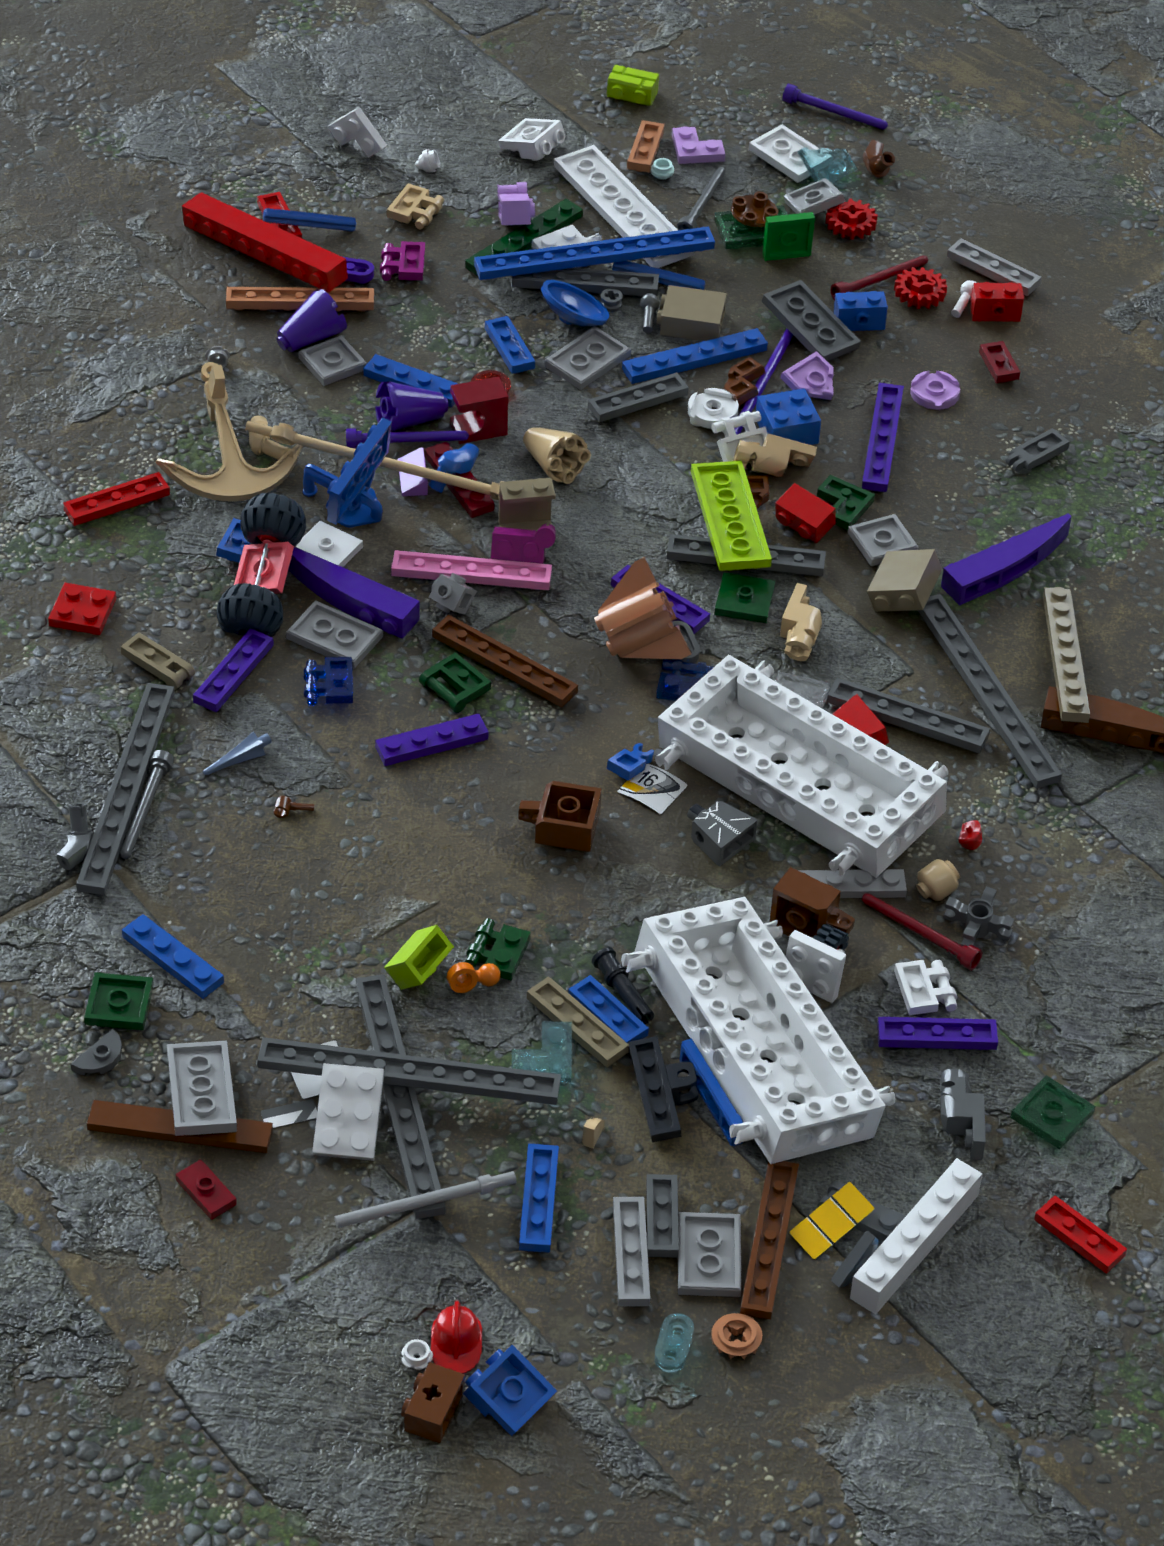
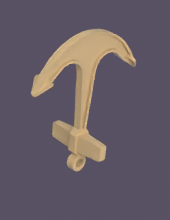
M214 362L205 363L201 368V378L205 382L204 392L207 398L210 421H216L223 465L214 474L199 475L173 461L157 459L156 464L171 479L186 490L212 500L243 501L261 493H268L289 476L296 465L303 446L295 445L274 465L268 468H256L248 464L242 456L226 409L228 395L225 388V376L222 365Z

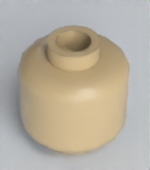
M936 859L918 872L917 878L919 883L916 887L925 899L930 897L935 901H940L958 888L960 875L950 861Z

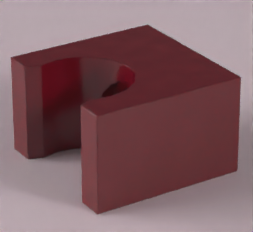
M499 376L450 385V393L459 412L464 413L450 417V425L453 431L464 430L469 434L468 439L458 441L459 444L508 435L509 396Z

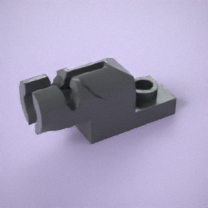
M960 1069L944 1070L941 1073L940 1115L946 1133L953 1135H965L964 1146L970 1147V1160H982L986 1143L984 1094L972 1093L969 1075L965 1071Z

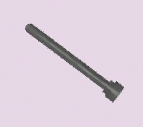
M724 167L717 168L689 215L679 220L676 225L677 230L697 228L696 220L726 173Z
M156 750L151 757L150 766L152 772L120 850V856L123 859H128L131 856L162 775L168 773L172 768L174 757L167 751Z

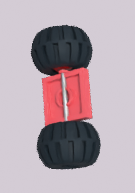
M261 493L251 498L242 510L240 518L241 530L244 538L251 545H244L234 585L222 594L217 604V619L220 628L229 633L245 635L249 629H253L272 637L279 630L283 622V607L276 594L283 592L293 549L301 541L306 531V517L302 507L293 499L276 493Z

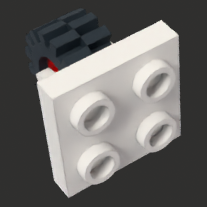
M829 924L822 925V928H819L817 935H814L813 938L794 930L789 936L786 958L810 993L833 1003L839 993L846 959V951L844 950L848 947V933Z

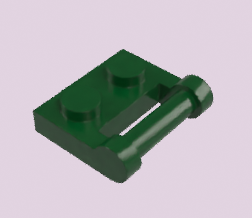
M456 652L425 670L419 677V683L425 688H431L449 703V708L455 713L461 712L466 704L491 690V681ZM441 677L442 679H444L453 688H455L459 692V694H453L449 689H447L443 684H441L437 680V678Z

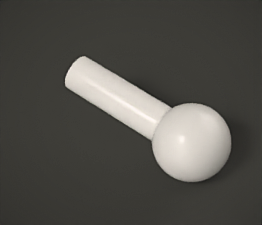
M969 280L962 284L960 288L961 297L951 312L954 317L959 318L969 300H971L973 283H976L975 281Z

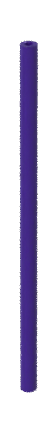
M787 328L764 368L765 374L759 377L755 385L759 393L757 396H761L794 336ZM757 396L746 401L740 414L746 411L752 413L757 404ZM743 426L734 428L736 435L741 433L744 428Z

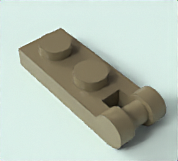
M140 632L120 646L123 656L165 681L167 686H173L174 690L182 685L183 680H189L195 675V669L190 663Z

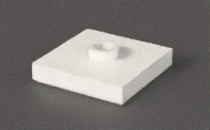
M319 521L302 537L295 547L344 567L363 548V541Z

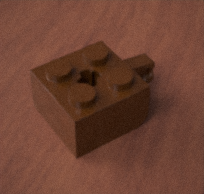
M552 781L546 784L542 801L521 800L518 819L535 824V843L591 852L601 811L602 788Z
M791 867L773 888L770 922L778 920L776 927L782 926L783 934L790 936L794 930H797L813 938L824 924H829L849 934L854 927L855 919L839 909L840 890Z

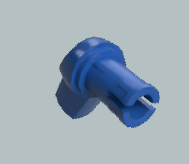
M466 443L460 449L445 452L438 459L439 467L437 471L448 474H461L471 471L479 455L478 447L474 444ZM434 480L428 483L431 488L441 493L446 486L445 483Z

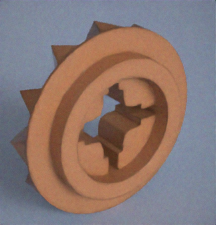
M739 1313L727 1314L719 1318L713 1325L712 1344L716 1345L719 1354L724 1352L729 1355L730 1359L734 1356H741L745 1359L748 1354H755L762 1343V1330L759 1324L747 1315ZM743 1333L742 1341L738 1339L731 1341V1334L737 1336Z

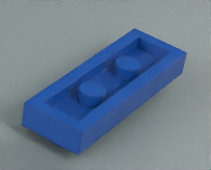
M508 316L485 321V330L511 374L535 369L533 356Z
M588 976L568 989V993L626 1043L648 1036L649 1028L593 976Z

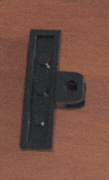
M657 1036L628 1042L652 1143L682 1137L675 1106L692 1103L699 1098L696 1087L697 1078L693 1064L691 1062H678L665 1065ZM686 1072L689 1076L678 1077V1074ZM690 1089V1092L683 1094L680 1090Z

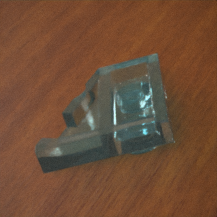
M804 147L797 152L815 182L826 178L833 184L857 170L846 149L836 148L835 150H830L829 148H819L818 150H808V147Z

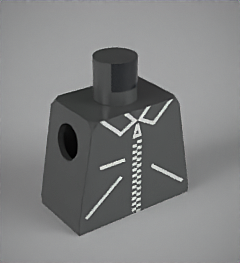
M717 801L707 810L699 804H694L688 811L687 817L693 821L691 835L693 842L719 867L756 839L758 820L723 801Z

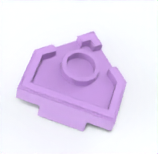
M817 351L781 374L780 378L792 390L805 388L809 397L831 400L833 397L832 381L834 368Z

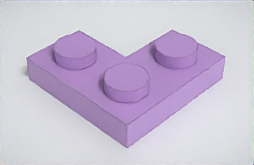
M695 127L672 128V138L679 164L725 162L722 140L699 141Z

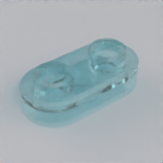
M674 1313L667 1316L663 1321L655 1348L654 1361L656 1366L664 1372H677L686 1364L694 1333L693 1321L687 1315ZM674 1332H680L681 1335H677V1334H673V1333H674Z

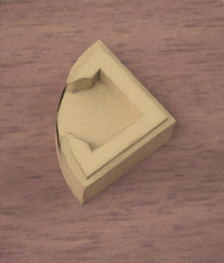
M593 1117V1119L586 1121L583 1126L584 1146L594 1148L604 1128V1120Z

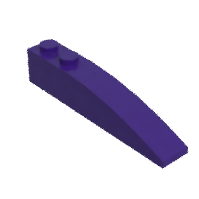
M294 547L288 570L306 587L334 607L401 639L420 620L419 600Z

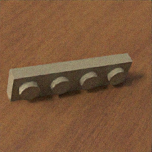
M549 976L527 991V999L605 1067H609L629 1053L628 1043Z

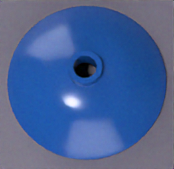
M547 280L541 287L543 298L551 310L565 324L599 326L605 324L609 318V312L605 306L592 295L578 287L558 280Z

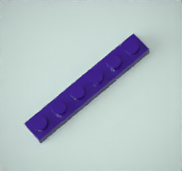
M879 383L862 489L887 492L904 386Z

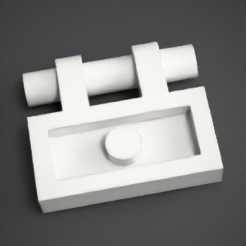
M746 411L741 413L740 416L731 419L729 417L721 418L719 422L711 425L714 433L723 432L725 438L717 441L723 462L733 461L739 440L758 442L762 446L768 433L766 427L756 429L754 422L761 421L759 411L752 413ZM743 426L746 432L736 435L734 428Z
M924 960L895 963L894 972L909 1015L937 1012L938 1002L945 1004L947 1011L957 1009V994L955 989L950 986L949 971L943 966L941 960L933 961L931 963L932 968L927 969ZM931 982L938 984L939 988H933Z

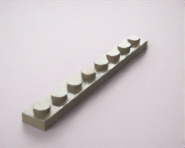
M1044 587L1043 601L1061 721L1088 723L1090 709L1071 589Z

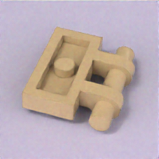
M408 183L388 207L387 217L407 224L412 219L417 220L415 222L416 228L423 229L424 226L430 224L433 219L432 216L441 210L444 198L441 195H437L435 198L429 197L428 189Z

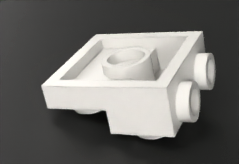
M525 118L499 139L498 142L500 149L519 151L521 158L537 161L544 158L545 155H549L551 150L558 146V143H563L566 136L561 120Z

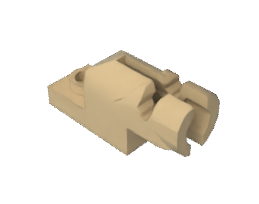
M768 434L762 446L758 442L739 440L733 461H742L744 469L750 463L751 470L754 472L758 471L773 476H782L788 461L797 466L809 467L816 455L817 447Z
M800 583L796 584L783 614L780 637L787 638L784 651L790 658L797 661H807L812 650L811 647L815 644L821 629L822 618L820 610L809 605L810 597L806 596L807 585Z

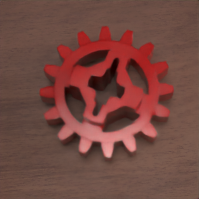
M849 199L848 202L827 209L825 224H828V230H833L834 235L840 233L842 238L847 236L854 240L855 236L863 239L864 234L870 236L871 231L876 230L878 214H875V208H870L869 203L863 205L861 204L862 200L856 202Z
M912 267L911 272L903 270V275L898 274L897 280H895V297H900L901 303L907 301L908 307L914 305L917 309H920L921 306L930 309V304L937 307L939 301L944 302L947 293L946 279H941L942 274L940 273L933 274V269L928 271L924 267H921L920 270Z

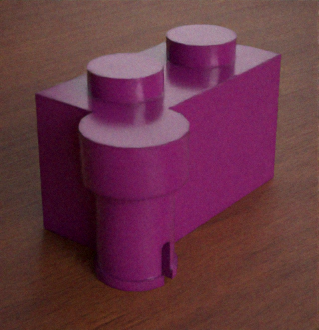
M547 523L541 525L538 530L495 527L492 533L491 559L543 564L546 548L551 547L555 543L556 529L552 524L547 526Z

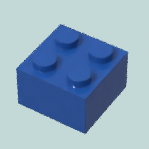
M805 388L757 396L756 411H759L761 414V421L757 422L759 428L766 427L768 434L804 444H819L821 419Z

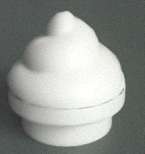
M426 149L422 151L418 161L415 162V166L428 173L435 172L437 168H440V160L436 150L430 151Z

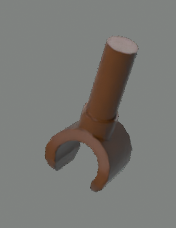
M280 796L276 800L274 815L279 818H285L290 810L314 811V804L292 802L287 796Z

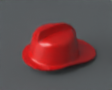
M455 1301L453 1306L443 1309L433 1322L431 1328V1351L434 1364L464 1374L474 1369L480 1361L482 1353L481 1322L470 1309L461 1306L459 1301Z

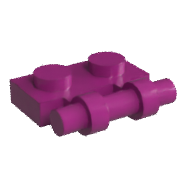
M401 241V247H394L392 243H386L381 252L383 262L380 265V273L382 274V279L389 281L394 273H399V280H423L425 242Z

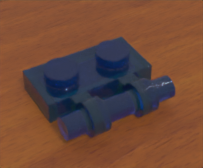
M325 657V665H317L315 660H308L306 662L303 677L306 681L304 697L307 699L308 705H316L319 696H326V704L353 703L352 657ZM325 678V682L317 683L319 679Z
M663 659L662 670L672 671V674L660 673L656 698L677 701L715 666H708L706 662L694 664L682 662L683 659H674V661ZM681 673L695 674L696 677L681 675Z

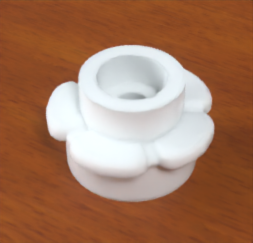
M419 1339L409 1341L401 1352L403 1356L402 1363L407 1368L415 1370L426 1368L428 1362H431L433 1358V1353L429 1349L428 1344Z

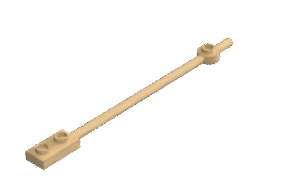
M247 421L245 428L246 431L268 436L282 444H298L351 459L354 458L356 450L297 434L293 431L294 427L286 423H279V426L270 427ZM387 457L379 465L487 494L493 500L499 501V484L492 482V485Z

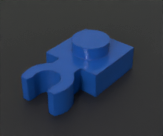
M641 743L634 745L632 752L623 749L608 759L607 769L629 781L644 771L646 764L652 762L654 750L642 752L643 744Z

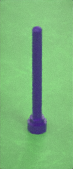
M788 83L785 87L782 97L784 102L792 104L799 101L884 130L888 127V123L885 120L801 93L798 86Z
M356 428L346 429V447L356 449L360 443H364L367 440L368 433L357 431ZM464 430L391 432L390 443L465 441L468 439L469 434Z

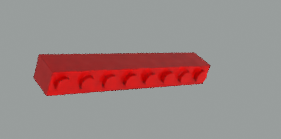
M200 192L182 205L184 226L329 293L348 279L346 258Z

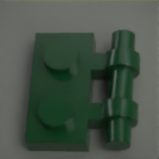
M486 918L483 924L479 925L476 930V939L468 947L465 962L473 967H476L477 962L494 964L500 970V978L512 981L530 942L531 932L503 924L500 932H496L493 930L495 922L490 918ZM486 943L494 945L491 951L484 949Z

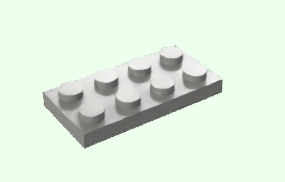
M227 1041L167 1044L175 1136L237 1132Z

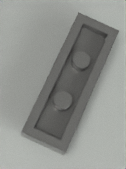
M647 1174L648 1257L678 1258L677 1175Z

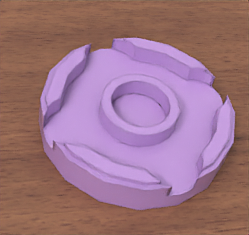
M924 371L916 375L912 380L910 394L913 400L923 407L937 410L946 409L955 405L959 400V382L948 373L936 371V374H929L930 371Z

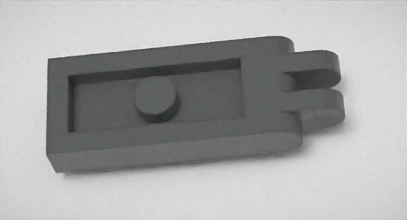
M1052 428L1012 449L1005 463L1012 466V469L1016 472L1024 468L1030 470L1068 450L1070 441Z

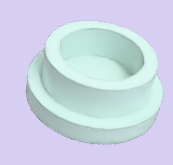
M656 159L651 166V174L658 179H667L674 174V166L669 159Z

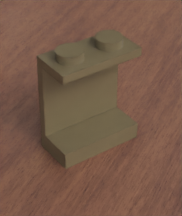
M552 478L499 482L498 527L538 530L545 523H547V526L552 524L551 499H556Z

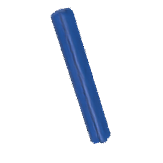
M265 208L263 211V221L267 223L352 232L356 228L354 217Z
M631 261L613 262L612 271L659 274L658 283L662 285L705 289V281L702 279Z

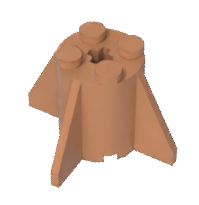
M645 557L632 564L599 608V615L594 617L596 625L601 632H606L609 638L606 645L612 656L618 654L621 658L683 659L691 655V652L680 631L679 625L675 627L672 621L677 619L672 609L674 604L672 601L669 602L664 591L658 593L656 587L660 585L656 581Z

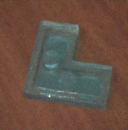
M542 1021L541 1049H512L511 1068L561 1074V1082H571L572 1022Z

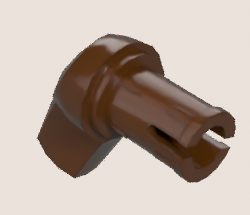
M871 140L863 154L864 164L872 176L884 177L888 174L890 166L895 163V156L888 151L883 153L884 144L877 140Z

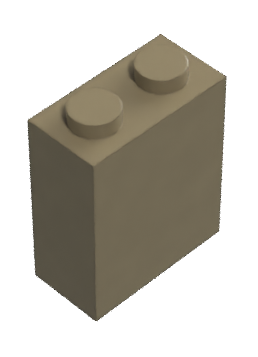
M669 285L667 294H662L660 309L663 310H658L656 324L661 325L660 335L700 341L719 338L725 315L727 293Z
M935 549L886 552L867 590L875 612L924 609L942 571Z

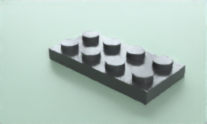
M802 280L763 294L761 302L812 354L817 351L826 361L859 349L861 341Z

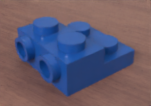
M511 1345L504 1353L499 1348L486 1361L489 1367L483 1373L477 1369L465 1381L468 1388L463 1392V1395L485 1417L490 1414L513 1436L557 1390Z

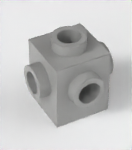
M452 573L451 576L440 574L439 578L432 584L429 598L437 602V608L447 613H450L452 610L465 615L477 591L465 585L466 579L455 573Z

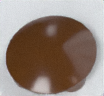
M759 191L755 192L754 195L734 197L731 213L736 220L744 225L765 227L766 217L778 216V209L768 199L766 193Z

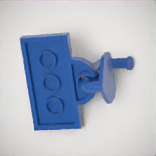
M382 418L377 426L373 425L370 428L367 440L364 444L360 443L357 446L354 458L351 462L347 461L344 464L340 477L313 464L305 466L303 476V494L310 497L317 493L318 488L315 482L328 488L329 500L326 504L327 521L335 525L339 523L345 527H355L381 521L382 505L377 500L375 491L370 486L375 470L389 452L391 421Z

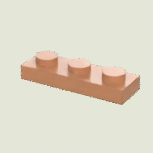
M642 120L627 161V169L650 173L664 133L665 124Z

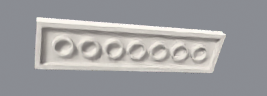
M595 145L554 158V167L623 238L678 231ZM695 252L643 259L651 267L660 268L693 256Z

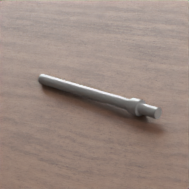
M514 1171L492 1177L489 1174L476 1178V1181L334 1216L337 1228L475 1193H480V1195L492 1193L495 1188L515 1184L516 1176Z

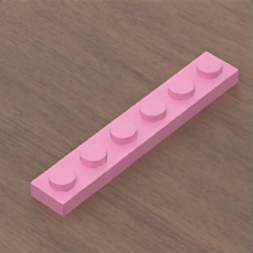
M395 550L391 576L436 580L440 574L451 576L452 573H455L466 579L465 583L549 590L552 565Z

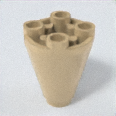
M539 427L528 429L523 437L526 448L549 478L557 482L572 483L591 457V452L587 449L584 439L571 432Z

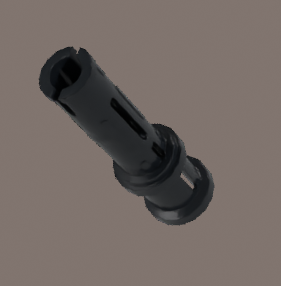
M606 947L598 951L593 956L591 963L603 973L605 983L615 988L629 1010L644 1024L649 1023L645 1015L652 1020L654 1012L648 1007L629 980V973L626 972L627 968L619 963L614 949Z

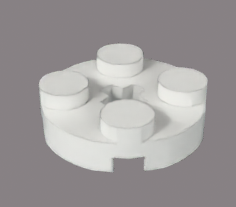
M718 388L704 389V393L699 395L696 392L688 401L690 423L694 426L712 429L711 425L719 422L721 418L729 417L731 419L738 416V402L732 399V394Z

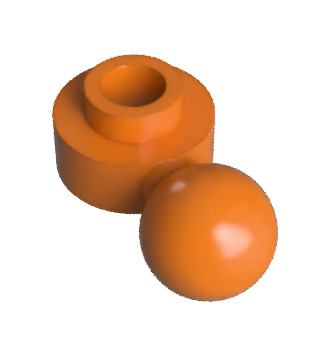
M460 962L453 965L447 972V981L452 990L457 993H466L472 990L477 982L491 987L500 980L499 968L491 963H486L478 970H475L471 964Z

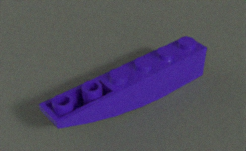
M1068 513L1059 518H1054L1043 525L1034 527L1004 542L992 545L988 549L949 564L943 568L941 588L960 606L1003 587L1038 565L1061 544L1069 534L1072 516Z

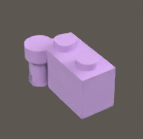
M517 182L516 185H498V200H500L498 202V216L501 224H531V217H535V204L533 199L529 198L527 194V182Z

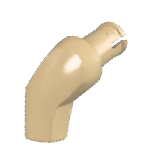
M254 416L251 419V422L268 426V421L263 416ZM249 432L251 451L258 456L266 454L279 460L290 450L289 447L270 440L268 436Z

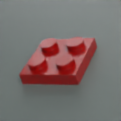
M64 582L49 615V626L101 635L116 601V591Z

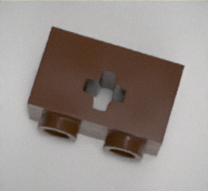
M429 1362L424 1374L419 1373L413 1387L415 1392L411 1399L406 1398L401 1410V1417H404V1431L441 1443L463 1397L465 1374Z

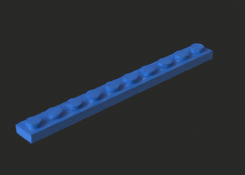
M708 226L474 257V266L479 279L484 280L715 249V240Z

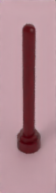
M925 255L919 256L851 283L840 281L832 284L830 287L831 296L835 300L836 293L855 292L902 274L903 270L910 271L912 267L918 268L928 263V257Z
M869 893L862 896V902L957 956L961 966L972 971L979 964L983 952L973 945L961 946Z

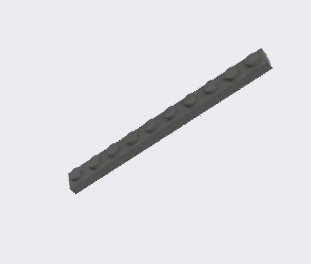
M942 595L930 596L924 609L918 610V612L1035 788L1061 782L1062 773Z
M147 683L76 883L78 892L98 895L106 894L150 767L151 757L158 744L174 697L173 686Z
M385 974L356 978V989L372 1051L406 1055ZM383 1084L382 1091L409 1197L440 1190L441 1187L415 1088ZM445 1202L413 1209L415 1219L446 1214Z
M265 1037L262 1038L257 1060L258 1068L322 1076L323 1063L384 1069L383 1084L557 1105L561 1083V1074Z

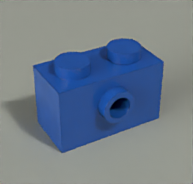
M884 291L836 293L833 313L850 331L885 330L888 306Z

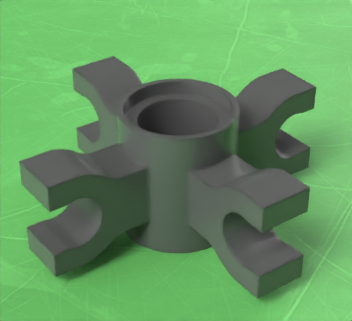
M986 886L981 899L973 900L968 905L949 896L945 905L947 910L943 918L949 921L965 923V930L962 936L964 939L961 946H974L977 938L985 937L989 932L996 934L1001 939L1009 940L1013 930L1011 927L1014 923V918L993 914V906L995 904L993 899L997 892L996 889Z

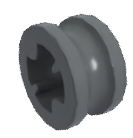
M614 288L605 289L601 293V303L610 312L621 309L622 292Z

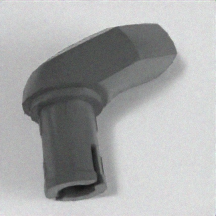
M86 803L68 805L71 829L67 833V844L56 854L60 866L66 870H71L85 859L93 838V831L88 828Z

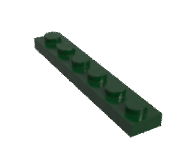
M564 199L533 218L531 224H523L466 259L465 268L478 276L474 266V257L530 250L533 239L567 227L583 217V209L568 199Z

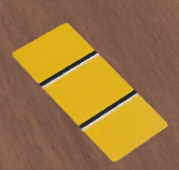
M848 1182L790 1231V1234L813 1259H816L870 1214L874 1207L851 1182Z

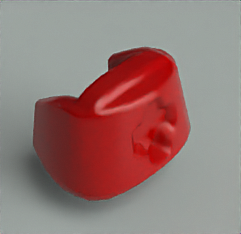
M971 820L962 824L958 838L962 847L968 850H975L981 845L982 830L979 821Z

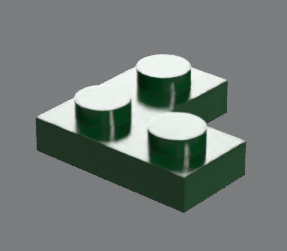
M829 475L817 489V497L835 504L833 506L836 508L835 525L846 530L858 521L872 505L875 494L832 475Z

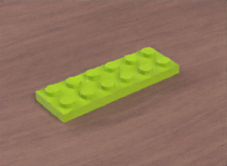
M742 461L691 464V475L719 571L771 567L772 558Z

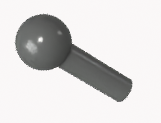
M652 293L643 295L640 300V306L644 310L643 332L645 333L652 332L654 312L660 304L658 297Z

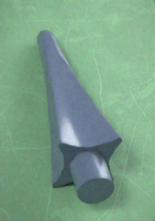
M253 731L230 752L204 769L203 774L209 775L231 765L264 756L263 747L272 743L270 736L266 733L257 737Z

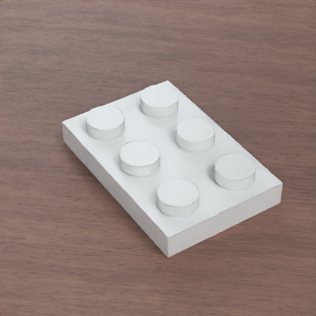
M780 125L749 142V151L797 183L831 164L832 157L784 125Z
M323 1063L313 1155L374 1161L384 1069Z

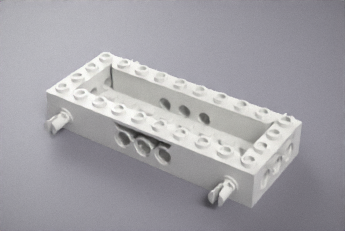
M728 654L658 717L659 747L664 749L655 757L659 767L665 764V770H668L672 764L680 759L836 853L838 856L829 862V867L832 872L839 869V876L844 875L854 864L877 878L946 812L947 781L943 778L948 775V769L945 765L938 769V761H936L928 770L770 679L769 677L774 674V669L771 664L765 667V661H761L753 669ZM739 734V735H742L743 737H742V738H732L731 736H732V735ZM784 760L786 763L778 765L774 761ZM824 785L828 786L829 789L819 790L817 787ZM862 812H871V813H873V815H872V816H869V815L863 816V815H861V813H862Z
M746 897L644 918L635 952L622 955V966H627V973L646 968L690 1039L692 1038L723 1091L744 1122L730 1126V1137H736L734 1144L755 1139L769 1163L773 1164L874 1138L885 1106H891L895 1103L894 1092L888 1093L890 1086L875 1090L775 942L774 939H780L783 934L782 926L776 927L778 920L763 924ZM707 974L715 975V976H717L719 979H714L712 976L707 975ZM735 1015L742 1016V1017L745 1018L746 1020H740L739 1017H738V1018H735L734 1016H735ZM761 1058H769L773 1062L769 1063L767 1060H762ZM794 1100L799 1102L800 1104L796 1105L795 1103L789 1101Z

